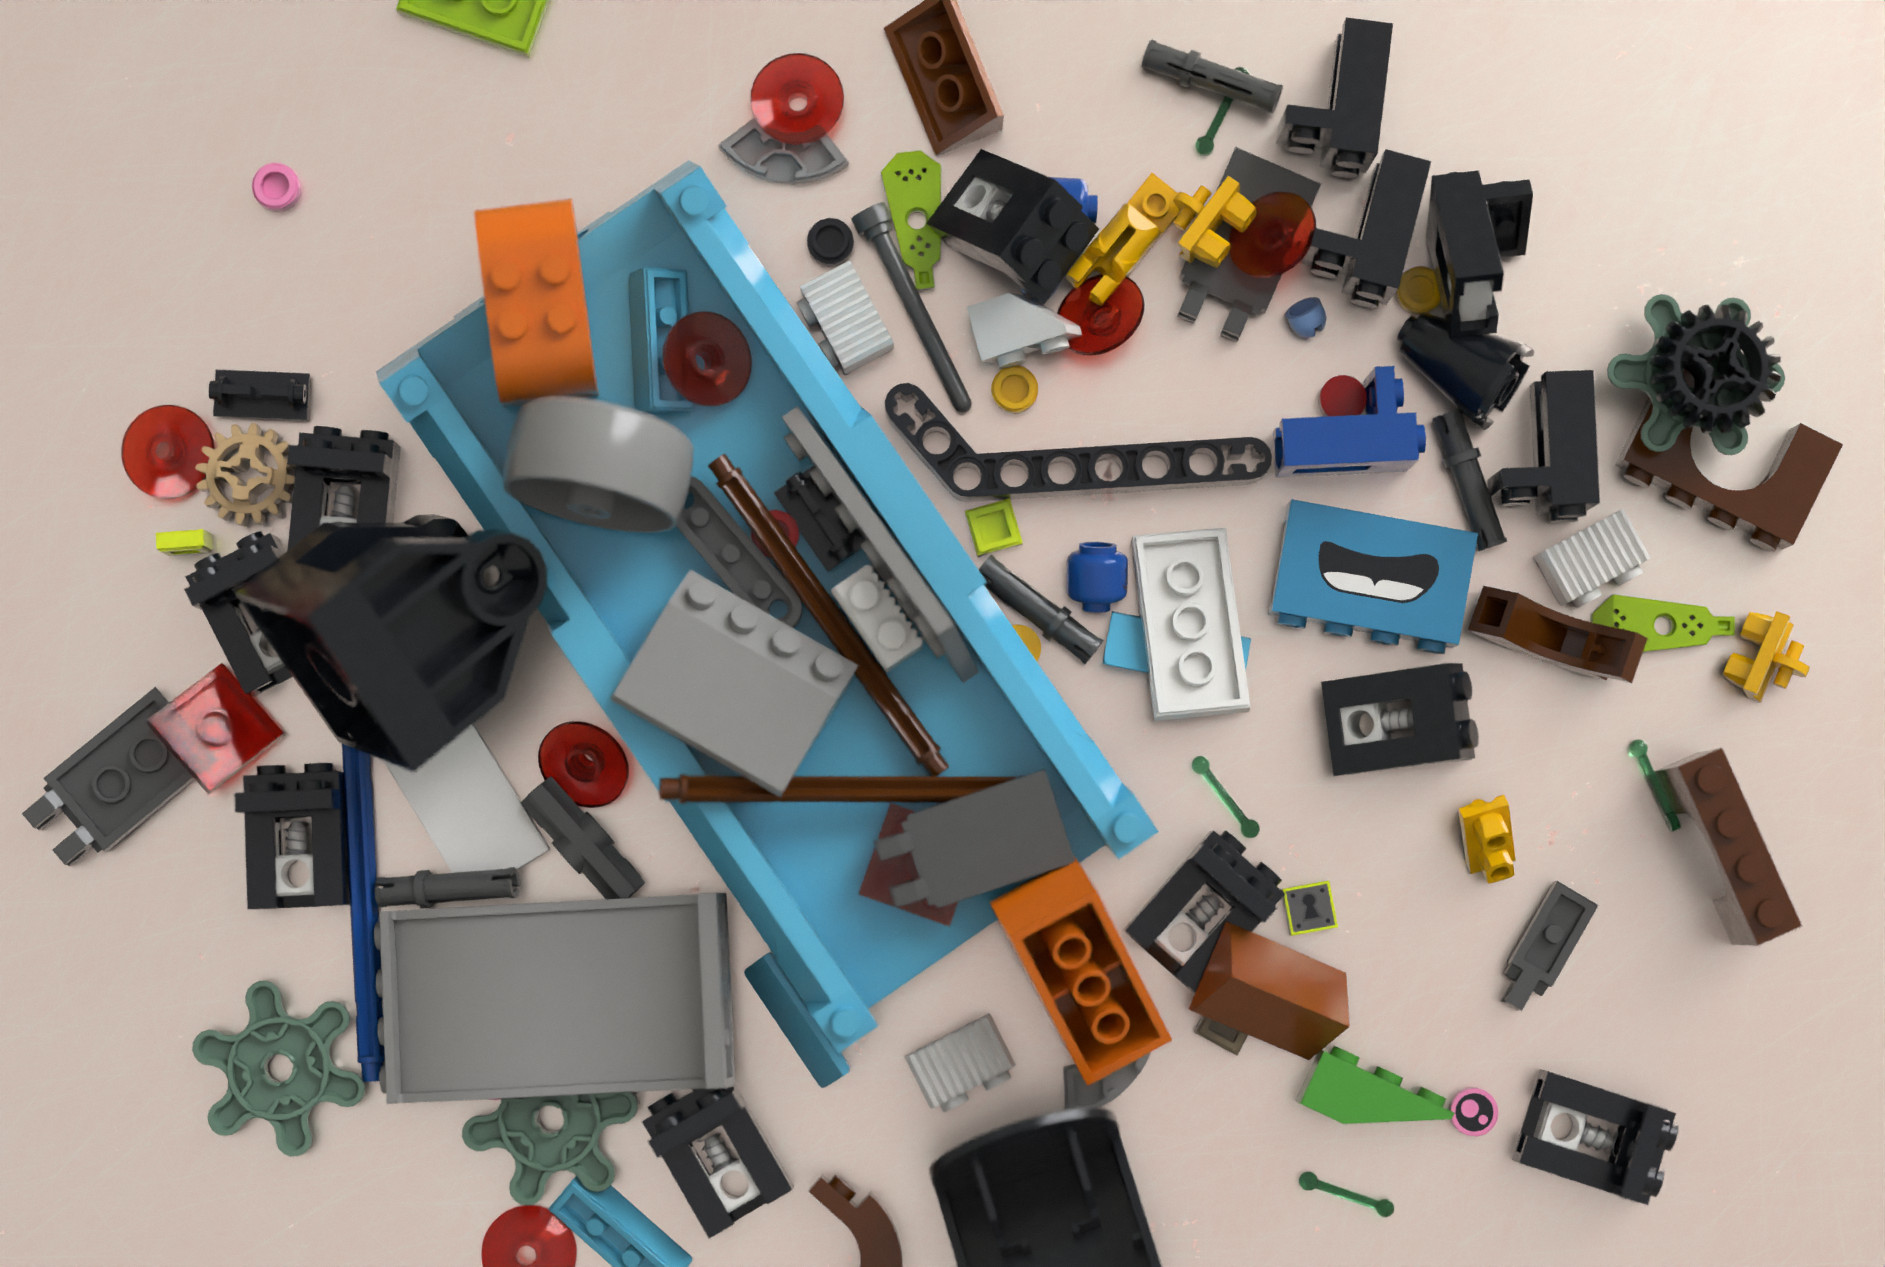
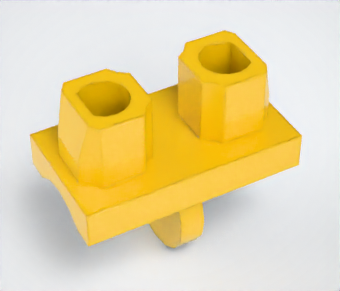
M1227 176L1205 207L1203 205L1212 193L1202 185L1192 197L1184 192H1179L1173 200L1174 204L1181 210L1173 222L1177 228L1184 231L1192 219L1194 220L1178 242V246L1182 249L1179 253L1180 257L1190 264L1197 258L1217 268L1231 249V243L1215 233L1217 228L1224 220L1243 233L1256 216V207L1240 194V183L1230 176Z
M1776 611L1774 617L1749 612L1741 631L1742 639L1761 645V648L1755 660L1733 652L1729 657L1723 675L1725 679L1743 688L1749 699L1761 703L1776 668L1779 670L1773 684L1783 689L1787 688L1792 675L1806 678L1810 667L1799 661L1804 649L1803 644L1791 640L1786 654H1782L1794 627L1789 622L1791 618L1789 615Z
M1505 795L1497 796L1491 802L1475 799L1471 804L1458 808L1466 865L1470 874L1482 871L1487 883L1490 884L1514 876L1513 861H1516L1509 804Z

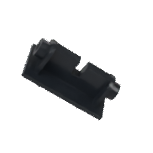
M216 369L215 381H210L209 399L214 400L213 416L308 421L310 374Z
M813 466L804 473L800 471L790 477L785 482L786 485L774 492L786 512L795 520L799 531L828 572L861 550L860 544L865 541L857 529L850 533L834 510L840 504L832 492L824 496L809 475V472L815 469Z

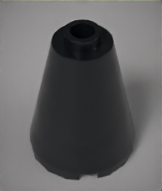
M1423 312L1418 318L1410 316L1402 326L1397 340L1402 342L1400 353L1466 417L1483 430H1486L1495 422L1487 417L1491 411L1497 408L1503 412L1523 381L1529 369V365L1522 362L1523 357H1533L1534 355L1533 348L1528 345L1495 334L1449 338L1445 318Z

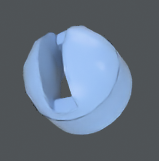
M1317 297L1303 299L1292 305L1285 313L1291 328L1301 337H1314L1315 329L1323 331L1327 321L1325 310Z

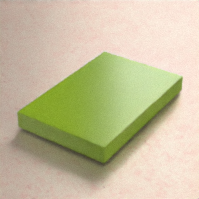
M399 0L396 11L398 14L529 58L550 0Z

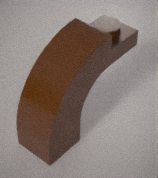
M1487 586L1482 588L1468 628L1469 631L1491 642L1548 664L1602 680L1611 678L1629 683L1633 682L1648 639L1637 632L1600 625L1568 616L1547 608L1516 592Z
M822 1174L808 1192L840 1219L853 1233L860 1250V1267H903L899 1235L890 1214L881 1201L870 1191L860 1204L857 1205L852 1200L857 1193L836 1174L829 1180Z

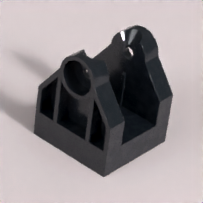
M435 514L416 515L402 523H323L234 593L338 742L415 772L505 698L529 616L540 605L547 587V567L541 552L526 538L496 529L478 530L468 535L456 520ZM490 566H495L498 570V580L495 584L487 586L483 580L484 571Z

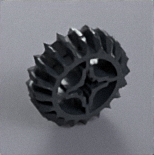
M1703 305L1698 309L1697 316L1690 310L1681 314V324L1672 321L1665 327L1669 337L1661 336L1656 340L1655 346L1664 354L1652 356L1650 364L1661 368L1662 372L1651 376L1650 382L1655 385L1664 383L1666 390L1660 392L1656 396V400L1664 402L1670 398L1673 401L1674 405L1667 412L1671 418L1677 416L1682 411L1685 412L1684 427L1689 429L1700 419V429L1703 434L1712 432L1715 424L1722 434H1726L1732 431L1733 422L1739 428H1744L1750 424L1749 414L1754 417L1763 415L1765 408L1761 401L1770 402L1774 400L1776 393L1767 385L1778 383L1781 380V375L1769 370V367L1779 363L1781 356L1777 354L1767 355L1766 348L1774 344L1775 338L1770 336L1760 340L1757 333L1762 330L1763 322L1757 321L1747 327L1745 325L1748 318L1747 311L1741 310L1731 319V311L1728 305L1720 306L1715 315L1709 305ZM1715 333L1723 335L1721 341L1711 351L1701 347L1694 350L1686 346L1687 342L1697 334ZM1738 347H1740L1747 359L1749 371L1742 368L1737 361L1736 353ZM1719 358L1717 361L1719 363L1717 371L1723 375L1712 381L1713 367L1708 364ZM1681 362H1683L1682 367L1688 370L1694 378L1695 385L1692 393L1684 382L1681 373ZM1719 388L1729 391L1737 389L1744 393L1742 398L1734 405L1714 406L1707 404L1710 397L1716 394Z

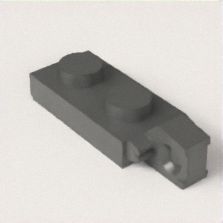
M1559 881L1553 882L1508 961L1509 965L1504 975L1513 980L1509 984L1501 1002L1517 1011H1522L1532 992L1543 996L1547 988L1554 985L1595 913L1598 904Z

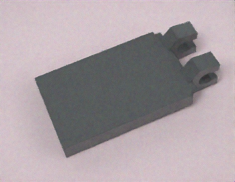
M1235 147L1218 188L1227 176L1239 182L1240 194L1256 207V216L1243 233L1223 220L1215 233L1231 243V249L1217 268L1197 258L1191 264L1188 261L1185 262L1179 277L1183 278L1182 282L1190 285V288L1177 316L1195 323L1207 293L1233 304L1220 335L1237 342L1250 312L1260 315V312L1265 314L1321 183Z
M154 687L43 779L47 782V785L43 789L47 793L26 809L22 815L33 828H37L40 831L58 817L62 811L77 829L52 850L65 865L67 864L70 867L88 853L92 847L97 853L102 849L106 852L109 851L218 760L162 693Z
M1045 769L907 814V821L901 822L904 831L873 841L880 861L911 851L919 877L888 887L896 908L926 898L928 906L935 904L936 908H940L1071 864L1075 861Z

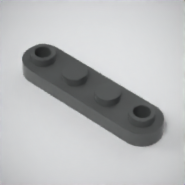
M691 476L688 493L694 496V504L689 509L682 510L676 527L734 595L769 615L771 604L775 601H783L787 604L788 611L784 617L776 619L794 628L802 616V603L799 596L699 479Z

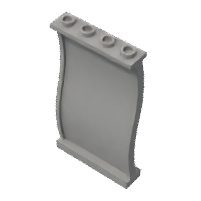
M726 893L379 911L380 922H376L374 928L375 945L378 950H381V969L377 971L376 990L378 996L383 998V1017L378 1022V1039L385 1048V1065H382L380 1069L379 1081L382 1093L386 1094L387 1104L635 1091L718 1089L735 1086Z

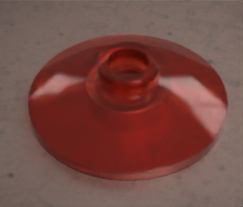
M791 53L770 61L758 73L751 89V108L758 125L770 137L787 144L800 145L819 140L834 128L843 111L844 92L837 73L828 63L809 54ZM795 98H803L806 100L807 105L804 109L796 111L790 107V103Z
M1273 192L1252 202L1256 207V216L1247 229L1241 233L1232 227L1229 236V243H1231L1229 253L1234 264L1246 275L1255 278H1271L1281 275L1296 266L1309 251L1313 232L1316 228V217L1307 201L1291 192Z
M1102 274L1086 279L1078 290L1073 288L1060 304L1057 314L1080 326L1082 336L1068 340L1069 350L1080 355H1099L1114 350L1134 334L1143 318L1145 302L1140 288L1129 277L1123 280L1102 306L1088 299L1092 289L1103 277Z
M700 311L684 316L671 327L663 346V365L671 385L682 397L694 404L706 407L726 404L740 395L749 381L752 359L747 340L741 330L731 320L720 314ZM696 355H700L705 362L704 370L700 369L697 365Z
M158 405L140 413L128 426L121 445L122 464L130 481L142 492L156 498L175 499L193 492L197 489L196 484L206 479V475L196 470L195 467L196 464L208 463L209 457L201 449L203 446L214 449V441L206 423L193 411L177 405ZM161 442H166L169 445V453L165 458L160 459L156 454V448Z
M582 721L565 722L551 729L540 744L538 763L544 780L552 776L578 806L588 808L605 806L617 799L625 789L629 778L627 757L617 740L604 729ZM585 754L588 755L593 761L589 760L585 756Z
M538 1205L514 1207L501 1214L488 1228L482 1243L483 1267H575L577 1260L576 1240L572 1230L550 1212L548 1208ZM530 1246L535 1250L536 1258L534 1262L527 1264L520 1260L519 1250L521 1247Z

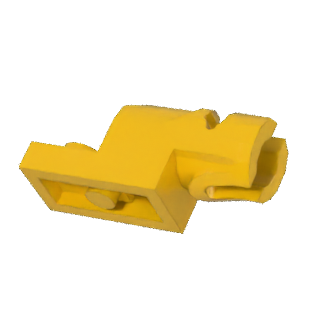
M1151 173L1131 199L1122 205L1068 271L1065 277L1070 284L1078 290L1093 271L1100 272L1103 277L1092 289L1088 299L1102 306L1127 275L1130 276L1180 214L1181 210L1173 202L1178 192L1154 173Z

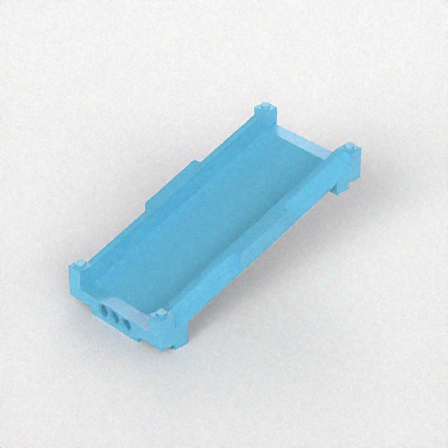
M690 160L686 161L613 212L608 211L577 232L599 392L598 396L582 398L635 409L629 274L644 267L686 270L693 411L649 415L655 416L678 428L692 442L694 456L691 476L699 479L751 539L750 528L722 489H719L716 485L718 480L708 465L721 455L726 454L734 467H739L742 470L743 476L769 511L780 510L786 512L774 492L786 485L785 482L800 471L804 473L813 467L807 457L799 461L783 438L790 431L782 416L798 406L954 623L979 673L962 683L944 655L937 659L924 639L920 651L886 673L934 742L940 746L939 752L950 767L938 776L1018 777L1019 775H1027L1045 769L1073 856H1075L1079 863L1104 845L1120 859L1158 833L1155 825L1135 795L1121 782L1097 745L1087 735L984 586L987 581L870 413L857 403L749 247L748 241L725 210L726 204L701 166ZM484 296L453 316V320L377 370L376 374L379 384L405 421L410 423L432 457L437 460L484 530L496 529L526 538L541 552L547 567V587L543 599L537 608L546 620L551 635L657 790L659 791L660 778H679V774H686V776H742L611 700L614 691L668 601L690 569L731 593L732 591L676 526L671 530L663 532L640 533L585 525L541 512L514 499L505 491L503 478L507 445L516 417L523 405L503 407L500 403ZM691 493L687 494L683 509H689L694 504V496ZM800 532L799 542L796 547L797 551L871 652L831 591V589L864 566H871L869 558L861 549L827 572ZM766 557L771 562V564L777 569V571L783 576V574L778 569L771 558ZM886 585L885 589L890 590V597L896 598L890 587ZM783 601L773 602L769 609L770 615L775 618L784 617L788 611L787 604ZM801 601L802 616L794 629L839 654ZM913 621L912 629L918 630L917 637L923 638L921 631ZM854 674L843 698L794 776L930 775L922 764L917 765L916 759ZM665 800V802L669 801L691 832L770 948L776 961L804 1000L810 1014L838 1053L878 1026L869 1010L870 1007L995 922L997 918L989 904L991 900L1038 876L1035 875L940 908H936L935 904L928 906L926 898L896 908L888 887L919 877L911 851L880 861L873 841L904 831L901 822L907 821V814L943 802H686V804H680L679 800Z

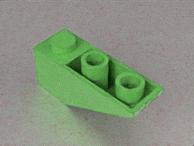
M1333 1046L1330 1054L1323 1050L1316 1054L1295 1100L1342 1124L1448 1120L1454 1116V1112L1443 1107L1446 1098L1421 1086L1417 1095L1400 1087L1403 1080L1402 1077L1379 1066L1376 1067L1374 1074L1357 1067L1360 1057L1336 1046Z

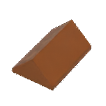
M924 0L884 27L935 155L946 153L1003 129V112L957 0Z
M1226 921L1189 1010L1307 1060L1314 1057L1350 1027L1347 975L1345 972Z

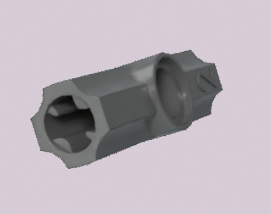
M552 776L539 784L521 802L529 815L554 840L551 843L578 874L583 873L605 899L630 898L646 883L631 863L613 846L615 842L588 811L584 813Z

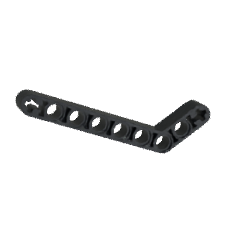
M910 383L898 384L888 392L885 400L886 417L891 426L947 491L957 500L964 502L1249 485L1258 482L1264 477L1272 461L1271 451L1267 444L1253 437L976 454L927 395L916 385ZM900 398L905 402H909L912 399L916 400L914 411L922 422L925 421L928 415L933 418L923 423L915 435H912L910 432L916 429V422L906 412L900 416L896 414L898 411L897 400ZM938 431L944 433L950 440L949 448L941 454L928 452L923 445L924 438L931 432ZM1245 450L1251 452L1252 458L1260 459V463L1256 464L1252 472H1247L1246 465L1240 463L1231 464L1227 469L1228 475L1222 474L1225 462L1223 451H1228L1226 461L1240 459ZM1200 452L1209 455L1214 462V471L1205 476L1193 472L1189 464V459L1193 454ZM1152 455L1163 458L1167 464V474L1161 478L1147 476L1143 471L1142 461ZM1109 458L1116 461L1121 469L1120 477L1114 481L1100 479L1095 471V464L1099 460ZM1057 461L1066 462L1073 468L1074 478L1069 483L1057 484L1048 475L1049 466ZM1010 464L1020 465L1025 469L1028 478L1023 485L1010 487L1001 478L1000 473L1003 468ZM963 467H971L979 473L981 481L974 489L963 490L954 482L953 477L956 471Z

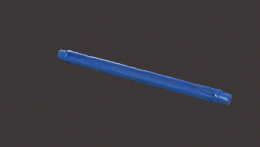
M342 744L354 995L357 1012V1063H361L362 1080L364 1082L379 1081L380 1069L385 1061V1048L378 1039V1022L383 1017V998L378 996L376 990L377 971L381 969L380 950L376 948L374 941V928L379 919L378 904L375 899L376 861L372 783L370 779L371 764L369 754Z

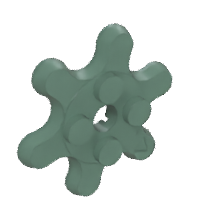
M1665 294L1653 296L1644 308L1645 319L1654 332L1652 348L1643 355L1619 354L1610 361L1607 368L1608 379L1614 386L1620 389H1640L1651 398L1653 405L1652 414L1642 427L1641 439L1644 445L1654 452H1664L1670 449L1675 444L1679 433L1686 428L1683 426L1685 412L1682 411L1677 416L1671 418L1667 412L1674 405L1673 401L1670 398L1664 402L1656 400V396L1666 390L1664 383L1655 385L1650 382L1651 376L1662 372L1661 368L1650 364L1652 356L1664 354L1655 346L1656 340L1661 336L1669 337L1665 327L1672 321L1681 324L1680 316L1682 313L1677 301ZM1728 298L1717 306L1716 311L1720 306L1728 305L1731 311V319L1739 311H1747L1748 318L1745 325H1749L1751 311L1743 300ZM1715 333L1697 334L1687 342L1686 346L1694 350L1701 347L1711 351L1721 341L1723 335ZM1738 347L1736 353L1737 361L1742 368L1749 371L1747 359L1740 347ZM1719 358L1708 364L1713 367L1712 381L1723 375L1717 371L1719 365L1717 361ZM1681 362V373H1682V376H1683V367H1682V363H1683V362ZM1779 364L1769 367V370L1781 375V380L1778 383L1767 385L1775 393L1781 390L1785 382V374ZM1688 387V389H1689V390L1691 391V393H1692L1693 387H1691V388ZM1719 388L1716 394L1710 397L1707 404L1714 406L1734 405L1742 398L1744 393L1737 389L1729 391ZM1698 419L1694 426L1700 427V419ZM1734 422L1732 431L1722 434L1716 424L1713 431L1709 433L1714 447L1724 455L1738 454L1745 449L1748 443L1746 428H1739Z
M258 981L248 988L245 995V1003L248 1007L250 1018L244 1031L230 1036L217 1030H206L198 1034L193 1041L192 1051L198 1062L220 1068L228 1079V1089L225 1096L209 1110L208 1124L216 1134L227 1136L237 1132L249 1119L263 1118L274 1127L276 1144L279 1150L290 1157L300 1156L310 1148L312 1143L308 1116L316 1104L329 1101L341 1107H351L359 1103L365 1094V1085L362 1078L354 1072L338 1069L332 1063L329 1056L332 1041L342 1034L349 1025V1012L341 1003L330 1001L320 1005L310 1017L294 1019L283 1009L279 988L272 982ZM277 1054L286 1056L293 1063L292 1073L284 1082L273 1080L268 1073L267 1065L269 1060Z
M632 1092L502 1098L498 1109L492 1114L477 1115L470 1118L464 1124L462 1138L464 1143L474 1151H485L490 1148L499 1147L511 1153L515 1160L516 1169L510 1181L509 1190L512 1198L521 1205L529 1206L537 1203L545 1193L548 1178L557 1171H570L580 1179L583 1186L588 1190L595 1192L603 1191L613 1183L615 1167L600 1151L598 1145L599 1135L608 1125L623 1124L630 1121L638 1110V1101ZM544 1106H554L562 1110L564 1122L561 1129L551 1132L545 1130L540 1125L538 1115L541 1108Z

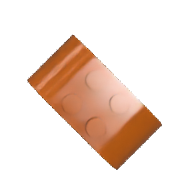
M572 198L475 210L476 237L487 321L501 405L503 407L524 405L542 397L582 398L598 396V384Z
M1074 856L1075 861L1073 863L1044 872L991 900L989 904L1061 1041L1086 1085L1089 1086L1172 1041V1038L1097 890Z

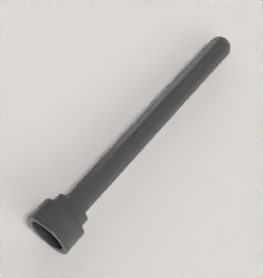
M885 202L868 207L854 215L851 220L859 236L864 235L867 242H873L955 410L961 413L967 412L972 406L971 398L889 234L893 230L890 225L893 219Z

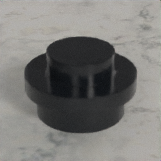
M825 218L815 223L810 229L807 236V246L811 256L817 262L824 265H837L844 262L850 256L854 246L852 231L843 221L835 218Z

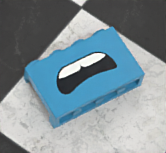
M1294 499L1289 501L1284 517L1286 525L1274 593L1268 610V615L1278 616L1277 624L1305 629L1306 622L1325 625L1324 633L1342 637H1352L1353 630L1371 633L1370 641L1392 646H1398L1399 639L1418 642L1417 650L1435 654H1445L1446 647L1453 648L1459 645L1478 533Z

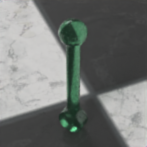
M1237 67L1234 69L1249 74V71L1245 67ZM1224 97L1206 135L1201 136L1196 141V150L1200 155L1208 156L1214 151L1213 139L1234 99Z
M1642 739L1632 741L1629 747L1630 753L1638 757L1664 813V819L1669 830L1674 832L1680 829L1679 819L1675 812L1672 811L1646 754L1648 752L1647 743Z
M1204 756L1195 757L1192 761L1193 771L1205 777L1241 824V834L1247 838L1256 837L1260 831L1259 824L1255 820L1246 817L1209 769V760Z
M1310 1171L1303 1172L1299 1177V1185L1304 1190L1318 1189L1375 1209L1381 1217H1390L1394 1213V1203L1389 1199L1384 1198L1378 1201L1318 1180L1317 1176Z

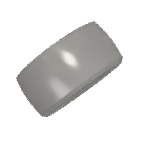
M542 397L524 404L518 412L507 445L503 486L510 496L521 503L562 519L626 532H663L671 530L676 526L684 508L692 475L694 447L687 436L678 428L655 416L635 409L577 397Z

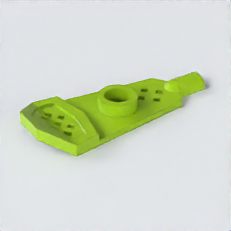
M921 150L897 153L881 171V176L903 262L914 269L917 290L932 289L935 287L932 266L941 259V237L927 224L920 229L912 228L908 224V217L914 212H920L925 216L927 223L941 204V164ZM918 237L922 238L920 242L917 240ZM927 243L931 245L929 249L926 247ZM912 245L916 247L914 250L910 249Z
M1612 594L1590 614V622L1637 632L1648 638L1643 652L1707 645L1713 635H1735V617L1712 616L1708 608L1704 606ZM1659 617H1664L1670 622L1671 628L1666 635H1661L1655 630L1654 623ZM1691 631L1694 632L1693 636L1689 634Z

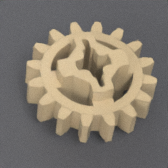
M251 423L247 434H244L240 426L234 424L231 425V437L226 438L217 432L214 434L218 446L215 449L203 446L201 449L209 457L208 463L196 464L195 469L206 475V479L197 483L196 487L200 491L211 493L204 501L207 507L212 509L221 505L218 517L227 521L235 513L236 524L240 526H246L249 516H252L258 525H265L266 512L269 511L279 518L282 516V512L278 504L282 500L287 503H292L293 496L287 490L289 486H294L295 477L290 475V470L294 468L287 464L288 458L285 457L288 454L290 444L284 441L275 445L278 433L271 428L262 437L261 428L256 423ZM239 447L236 455L228 461H223L228 453ZM263 447L272 453L277 462L278 469H273L266 465ZM251 467L265 477L249 478L246 485V482L231 473L240 474V471L246 472ZM219 480L229 483L232 487L233 503L223 494ZM269 488L274 489L266 499L257 503L258 497Z

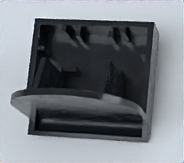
M1101 1108L1073 1109L1015 1122L960 1144L938 1158L929 1168L931 1182L938 1198L958 1267H1162L1121 1140L1117 1118L1110 1110Z

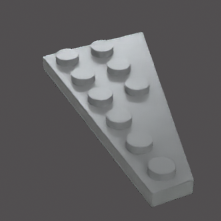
M797 406L782 416L790 431L788 435L783 437L799 461L807 457L815 469L809 472L814 483L824 496L832 492L840 504L834 508L839 518L850 533L855 529L858 530L865 541L860 546L869 558V563L871 566H874V571L876 574H879L881 581L885 582V586L888 585L896 596V601L901 606L903 612L907 614L908 619L911 622H915L922 633L921 636L938 659L944 655L962 683L979 673L950 617Z

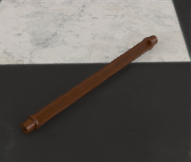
M726 454L711 462L708 467L718 480L716 485L725 493L839 654L858 665L854 673L916 759L917 765L922 764L930 776H938L950 767L939 752L940 746L934 742L743 476L742 470L739 467L735 468Z
M679 774V778L659 779V799L679 800L680 804H686V802H946L1018 777L793 776L782 796L779 797L744 776H686V774Z

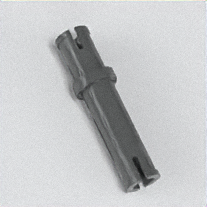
M1150 40L1141 64L1143 69H1150L1180 80L1179 85L1189 88L1192 84L1264 109L1271 114L1274 113L1283 89L1281 84L1277 85L1239 70L1203 59L1200 52L1191 50L1189 53L1157 43L1155 40Z
M1457 409L1442 416L1432 418L1447 458L1443 459L1445 468H1451L1472 531L1478 533V552L1508 542L1501 528L1477 459L1481 457L1479 447H1473L1462 412Z
M990 555L979 568L980 573L987 581L984 584L986 588L1044 632L1042 636L1049 642L1051 639H1054L1079 658L1082 663L1086 664L1103 643V639L1098 638L1070 616L1072 611L1065 606L1060 609L996 560L993 555Z
M515 867L441 874L430 873V870H419L412 876L378 877L375 883L377 886H383V888H375V899L381 908L417 904L420 905V908H431L434 903L517 898L520 892L518 888H512L514 886L520 887V877Z

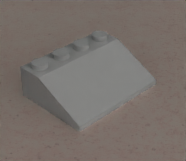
M690 569L668 601L614 691L611 700L781 797L843 698L858 665Z

